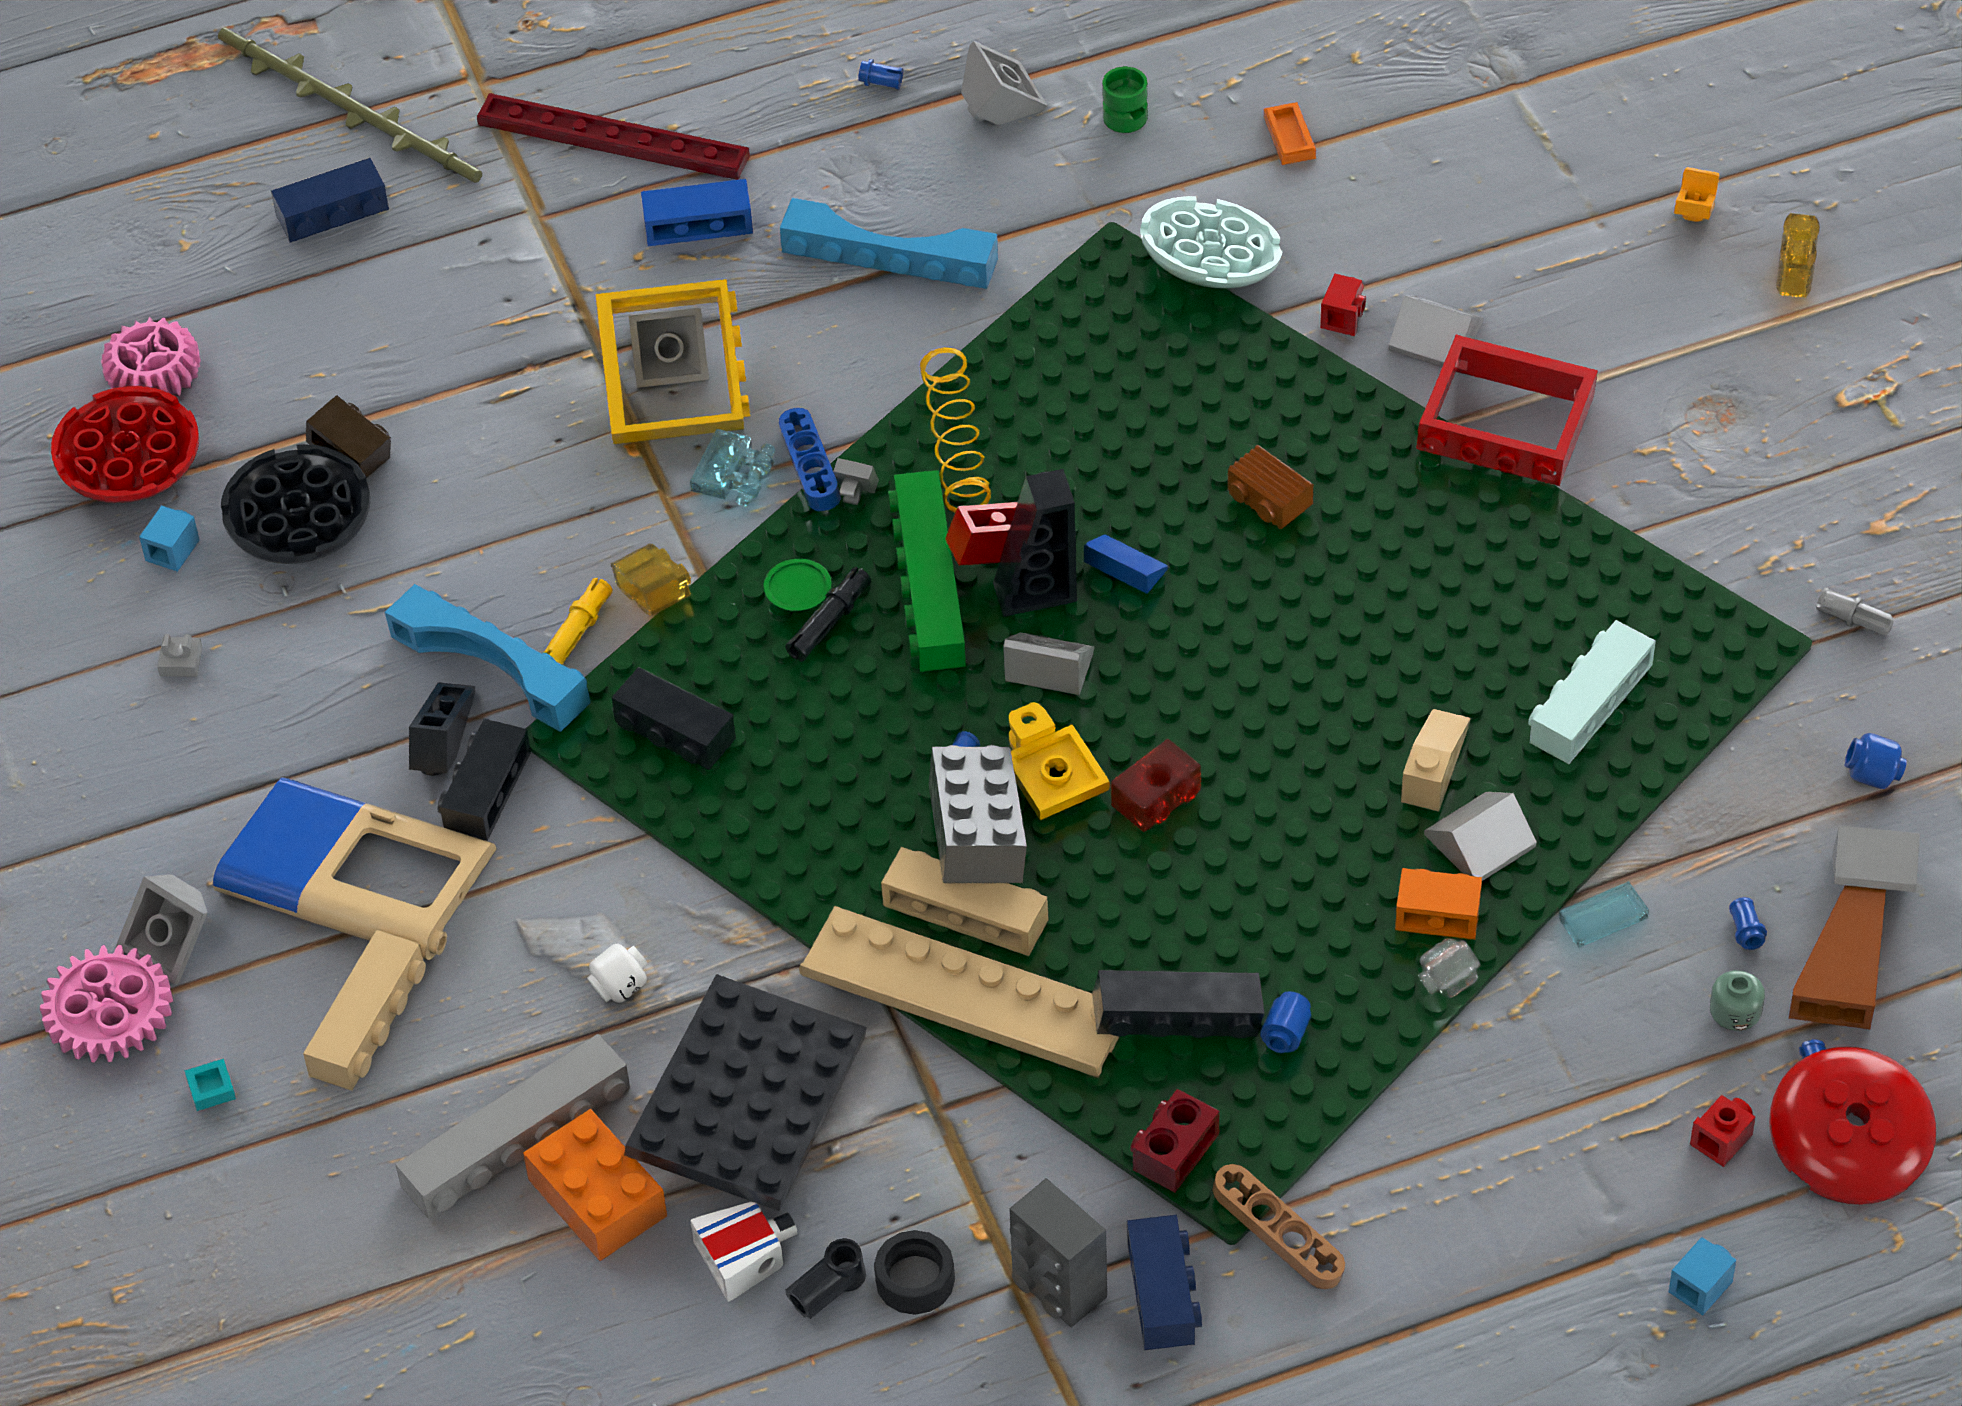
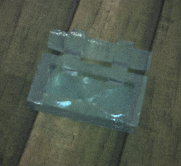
M716 429L690 480L691 491L726 500L730 490L739 491L736 497L737 504L747 507L751 500L758 496L762 488L761 480L765 474L770 472L774 464L773 456L776 449L771 444L765 443L760 451L751 449V437ZM743 465L751 468L748 475L739 473Z

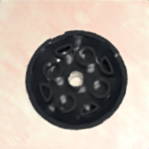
M300 444L296 445L297 450L275 454V450L272 449L249 460L230 478L222 495V520L228 535L246 553L264 561L280 564L310 562L326 557L341 549L360 531L370 508L371 498L367 479L361 468L352 459L331 448Z

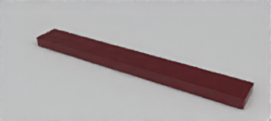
M492 93L488 94L477 115V122L480 126L739 180L750 157L749 147Z

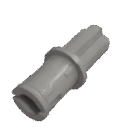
M1827 587L1823 589L1816 606V610L1846 621L1847 626L1852 627L1855 623L1882 635H1887L1894 623V618L1890 614L1863 604L1862 598L1853 599Z

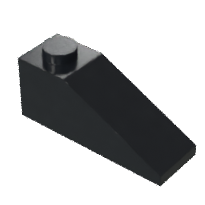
M437 683L409 726V770H418L430 776L440 775L449 771L457 758L474 699L475 686Z

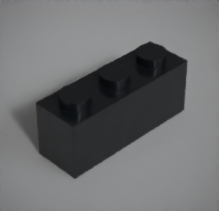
M640 667L633 672L611 698L614 719L621 728L626 731H634L648 738L654 745L661 748L665 747L679 754L685 761L691 764L697 763L708 770L736 739L733 714Z
M484 718L478 731L472 732L467 744V753L463 761L456 763L452 783L448 791L444 790L441 793L438 801L437 810L438 813H441L444 828L488 841L531 754L527 729Z

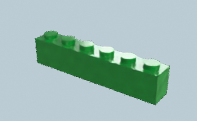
M939 470L894 475L895 490L888 491L890 513L898 512V518L892 519L894 541H902V547H896L898 570L906 569V576H900L902 598H910L911 605H904L907 628L914 627L915 634L908 635L911 657H918L920 672L966 667L965 642L951 549L945 540L948 529Z

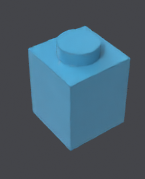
M162 505L139 536L145 561L177 572L200 540L194 516L183 510H174Z
M1701 1237L1672 1269L1668 1292L1701 1315H1704L1732 1284L1736 1259L1721 1245L1712 1244Z

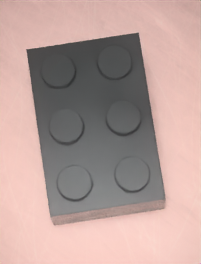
M1045 1178L1009 1208L1012 1278L1023 1292H1031L1035 1295L1051 1317L1054 1319L1061 1318L1072 1328L1107 1298L1106 1229L1051 1181Z

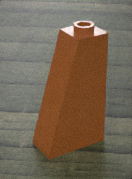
M1844 886L1793 988L1789 1019L1871 1029L1876 1001L1886 889Z

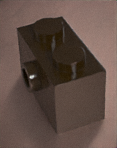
M338 395L306 421V442L309 445L324 446L348 456L361 468L366 478L390 458L391 437L386 429L379 424H373L362 415L356 405L346 403Z

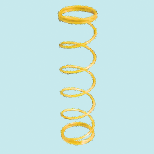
M944 347L927 353L920 362L922 380L929 387L926 394V404L930 411L933 412L930 421L931 431L938 438L935 445V456L942 464L939 476L940 483L945 489L943 502L948 510L955 513L957 508L951 506L947 501L949 493L960 497H974L987 492L985 500L979 504L983 505L989 503L991 492L989 482L981 477H969L955 482L949 487L943 481L945 467L956 471H969L981 466L984 462V456L976 451L957 453L946 462H943L939 456L938 447L940 441L951 445H965L975 441L980 435L979 429L972 425L953 427L941 436L934 429L936 415L945 419L957 420L971 415L975 410V404L966 399H955L946 402L936 411L930 404L929 396L931 390L942 394H955L962 392L970 385V379L963 375L967 368L965 355L957 349ZM940 353H953L963 360L961 369L955 374L934 377L925 371L928 362ZM959 376L967 380V384L962 389L956 391H941L934 388L938 382H949L957 379ZM926 379L933 381L934 383L930 385ZM954 402H967L971 405L969 413L963 416L947 417L938 413L943 407ZM969 427L976 431V436L966 442H950L943 439L946 434L958 428ZM974 453L981 457V461L977 465L969 468H955L947 465L952 459L963 454ZM963 485H978L984 488L975 494L953 492L955 488Z

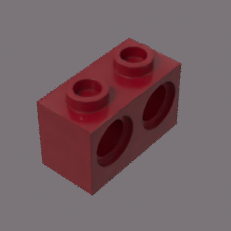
M1177 1089L1168 1101L1163 1100L1158 1105L1153 1115V1121L1146 1131L1141 1129L1134 1137L1130 1147L1131 1152H1133V1170L1176 1193L1219 1135L1220 1111ZM1179 1123H1188L1189 1125H1179ZM1165 1152V1153H1168V1154L1158 1155V1154H1155V1153Z

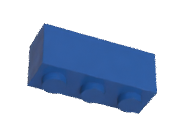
M746 179L641 191L648 246L753 234Z

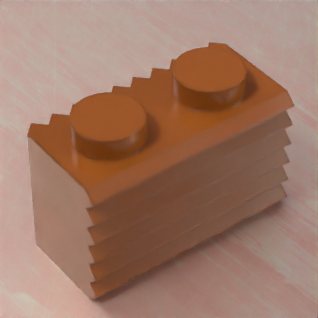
M1256 445L1254 449H1251L1244 457H1240L1239 461H1235L1234 465H1230L1228 468V491L1233 499L1239 503L1245 502L1246 505H1250L1251 509H1255L1263 521L1272 522L1279 529L1284 528L1313 504L1314 484L1259 445Z

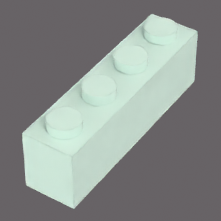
M1617 620L1606 632L1603 630L1599 632L1587 655H1580L1576 659L1569 676L1564 681L1559 680L1554 685L1550 698L1543 706L1537 705L1531 713L1528 724L1531 726L1530 743L1570 764L1651 668L1656 641Z

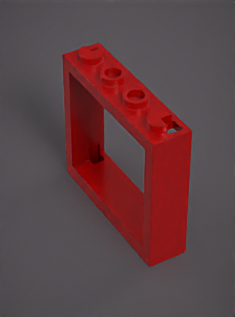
M1456 334L1419 422L1416 449L1560 486L1594 398L1598 370ZM1458 372L1574 402L1556 450L1437 420L1455 373Z

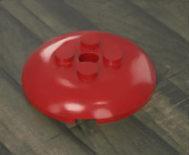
M146 386L117 387L92 395L93 401L85 404L78 410L73 407L66 413L57 425L52 437L51 455L53 464L64 483L84 497L108 503L140 501L168 489L189 470L199 447V430L191 410L188 411L181 405L176 396L166 391Z
M1834 1047L1815 1052L1803 1058L1782 1078L1770 1106L1769 1127L1771 1138L1783 1165L1790 1173L1793 1171L1801 1180L1811 1186L1809 1190L1836 1202L1858 1205L1872 1204L1901 1194L1924 1172L1930 1162L1936 1143L1934 1111L1921 1084L1897 1061L1884 1054L1865 1048ZM1853 1113L1865 1125H1854L1849 1122L1846 1116Z

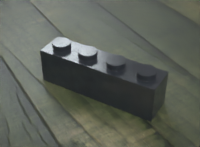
M1099 970L1092 993L1097 1034H1111L1118 1037L1126 1035H1152L1155 1037L1182 1035L1196 1038L1207 1036L1257 1037L1264 1016L1259 973Z

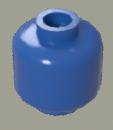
M1866 733L1860 739L1854 738L1847 750L1844 765L1846 768H1849L1850 777L1854 781L1878 789H1885L1893 780L1900 781L1904 774L1907 760L1902 758V749L1897 741L1873 733Z

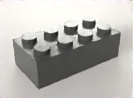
M956 745L932 747L929 790L943 883H1023L1027 845L1010 747L994 745L986 747H960Z

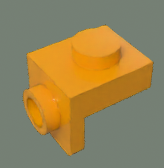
M1689 167L1685 168L1681 189L1675 203L1674 214L1682 215V218L1688 221L1699 222L1703 219L1709 220L1715 206L1719 173Z

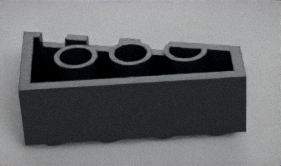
M1064 469L1041 472L1026 476L993 581L1003 617L1077 602L1075 502Z

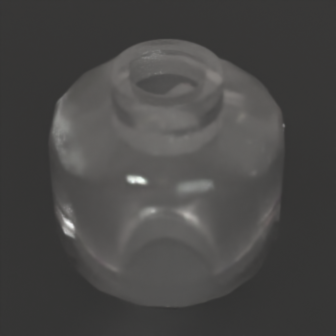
M1447 938L1421 956L1420 964L1423 971L1418 974V977L1431 995L1438 991L1445 998H1453L1477 981L1478 973L1476 969L1481 965L1464 940L1457 942L1454 939Z

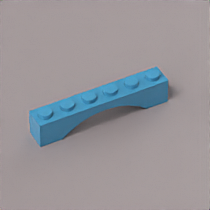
M797 198L791 199L780 225L781 249L783 253L987 289L998 261V238L995 233L961 228L949 233L929 237L903 238L885 236L850 224L825 203Z
M414 584L385 611L391 637L418 653H461L478 657L502 669L521 687L529 702L531 715L560 732L591 703L587 681L581 672L561 665L547 653H540L532 649L518 637L512 638L500 631L491 622H483L472 616L465 608L452 605L443 600L434 591H427Z

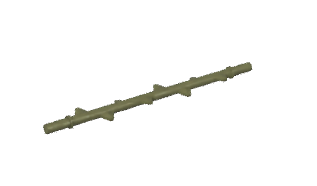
M226 27L219 31V40L241 51L243 56L253 58L252 74L258 75L271 68L298 83L296 91L298 97L301 98L316 93L348 111L346 126L352 129L367 122L394 137L392 150L398 152L412 147L442 164L444 169L453 170L474 183L480 181L482 177L481 170L458 158L454 152H447L449 139L443 137L429 142L399 125L400 110L394 106L379 114L350 97L353 88L351 84L347 83L333 88L302 70L304 62L302 54L298 53L283 60L256 45L254 40H247Z

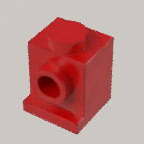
M1334 274L1321 303L1320 328L1355 337L1358 317H1362L1366 306V296L1362 295L1364 289L1362 280Z
M1721 1095L1701 1118L1697 1117L1693 1122L1690 1145L1724 1167L1753 1135L1756 1117L1753 1115L1751 1107L1740 1098H1733L1731 1101Z

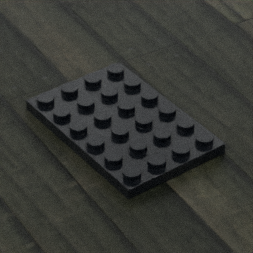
M716 974L625 1145L624 1156L780 1211L865 1039L867 1027Z

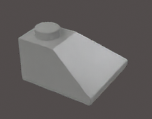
M975 41L969 45L961 94L969 105L967 107L968 112L975 119L981 122L987 120L996 125H1001L1041 112L1047 107L1046 102L1020 61Z
M701 307L628 315L637 388L709 380Z
M172 874L144 876L115 947L122 945L123 952L126 954L133 948H137L140 959L147 954L151 955L153 965L160 963L163 974L167 975L168 980L173 984H179L207 916L202 893Z

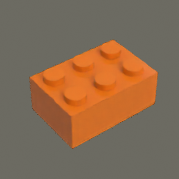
M590 1108L523 1152L528 1180L596 1258L601 1261L666 1218L667 1210L662 1187L637 1160L624 1156L625 1146Z

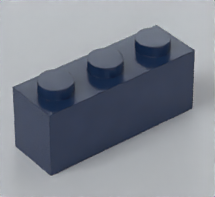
M371 158L271 190L276 216L290 243L389 210L385 184Z
M1177 1214L1127 1220V1245L1144 1351L1195 1345V1328L1202 1327L1200 1303L1191 1301L1190 1291H1196V1281L1193 1266H1185L1184 1256L1190 1255L1187 1230H1179Z

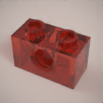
M1166 739L1111 781V805L1140 830L1145 832L1154 824L1164 822L1171 811L1183 802L1191 801L1201 789V765L1171 740Z

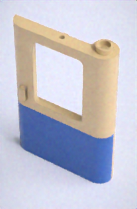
M283 777L275 784L219 861L213 877V887L217 892L368 941L371 940L375 931L379 930L419 943L422 958L431 960L435 955H440L443 952L447 942V933L443 932V929L496 851V845ZM366 833L380 835L460 861V864L432 905L427 908L418 907L333 879L361 837Z

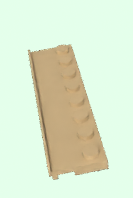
M834 906L804 962L799 966V972L804 977L1099 1078L1102 1072V1065L1108 1053L1112 1052L1119 1038L1111 1034H1097L1092 993Z

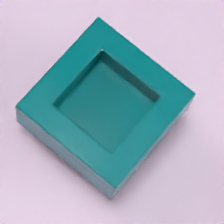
M224 1058L184 1070L197 1111L236 1099Z

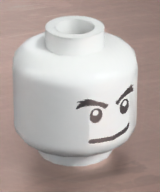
M613 944L589 964L591 975L587 979L606 1003L611 999L616 1003H622L647 982V976L643 968L648 963L634 946L627 950L621 944Z

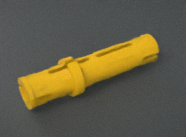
M598 578L591 580L580 599L571 604L568 617L543 653L549 654L556 662L563 665L589 626H593L599 618L597 615L609 596H611L613 589L606 581L600 579L598 582Z

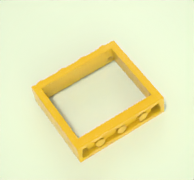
M727 279L595 294L613 444L744 429L743 417H750L748 395L741 396L739 382H746L744 360L736 361L735 348L742 347L740 326H732L731 313L738 312L735 291L728 292ZM718 302L731 413L626 425L613 314Z

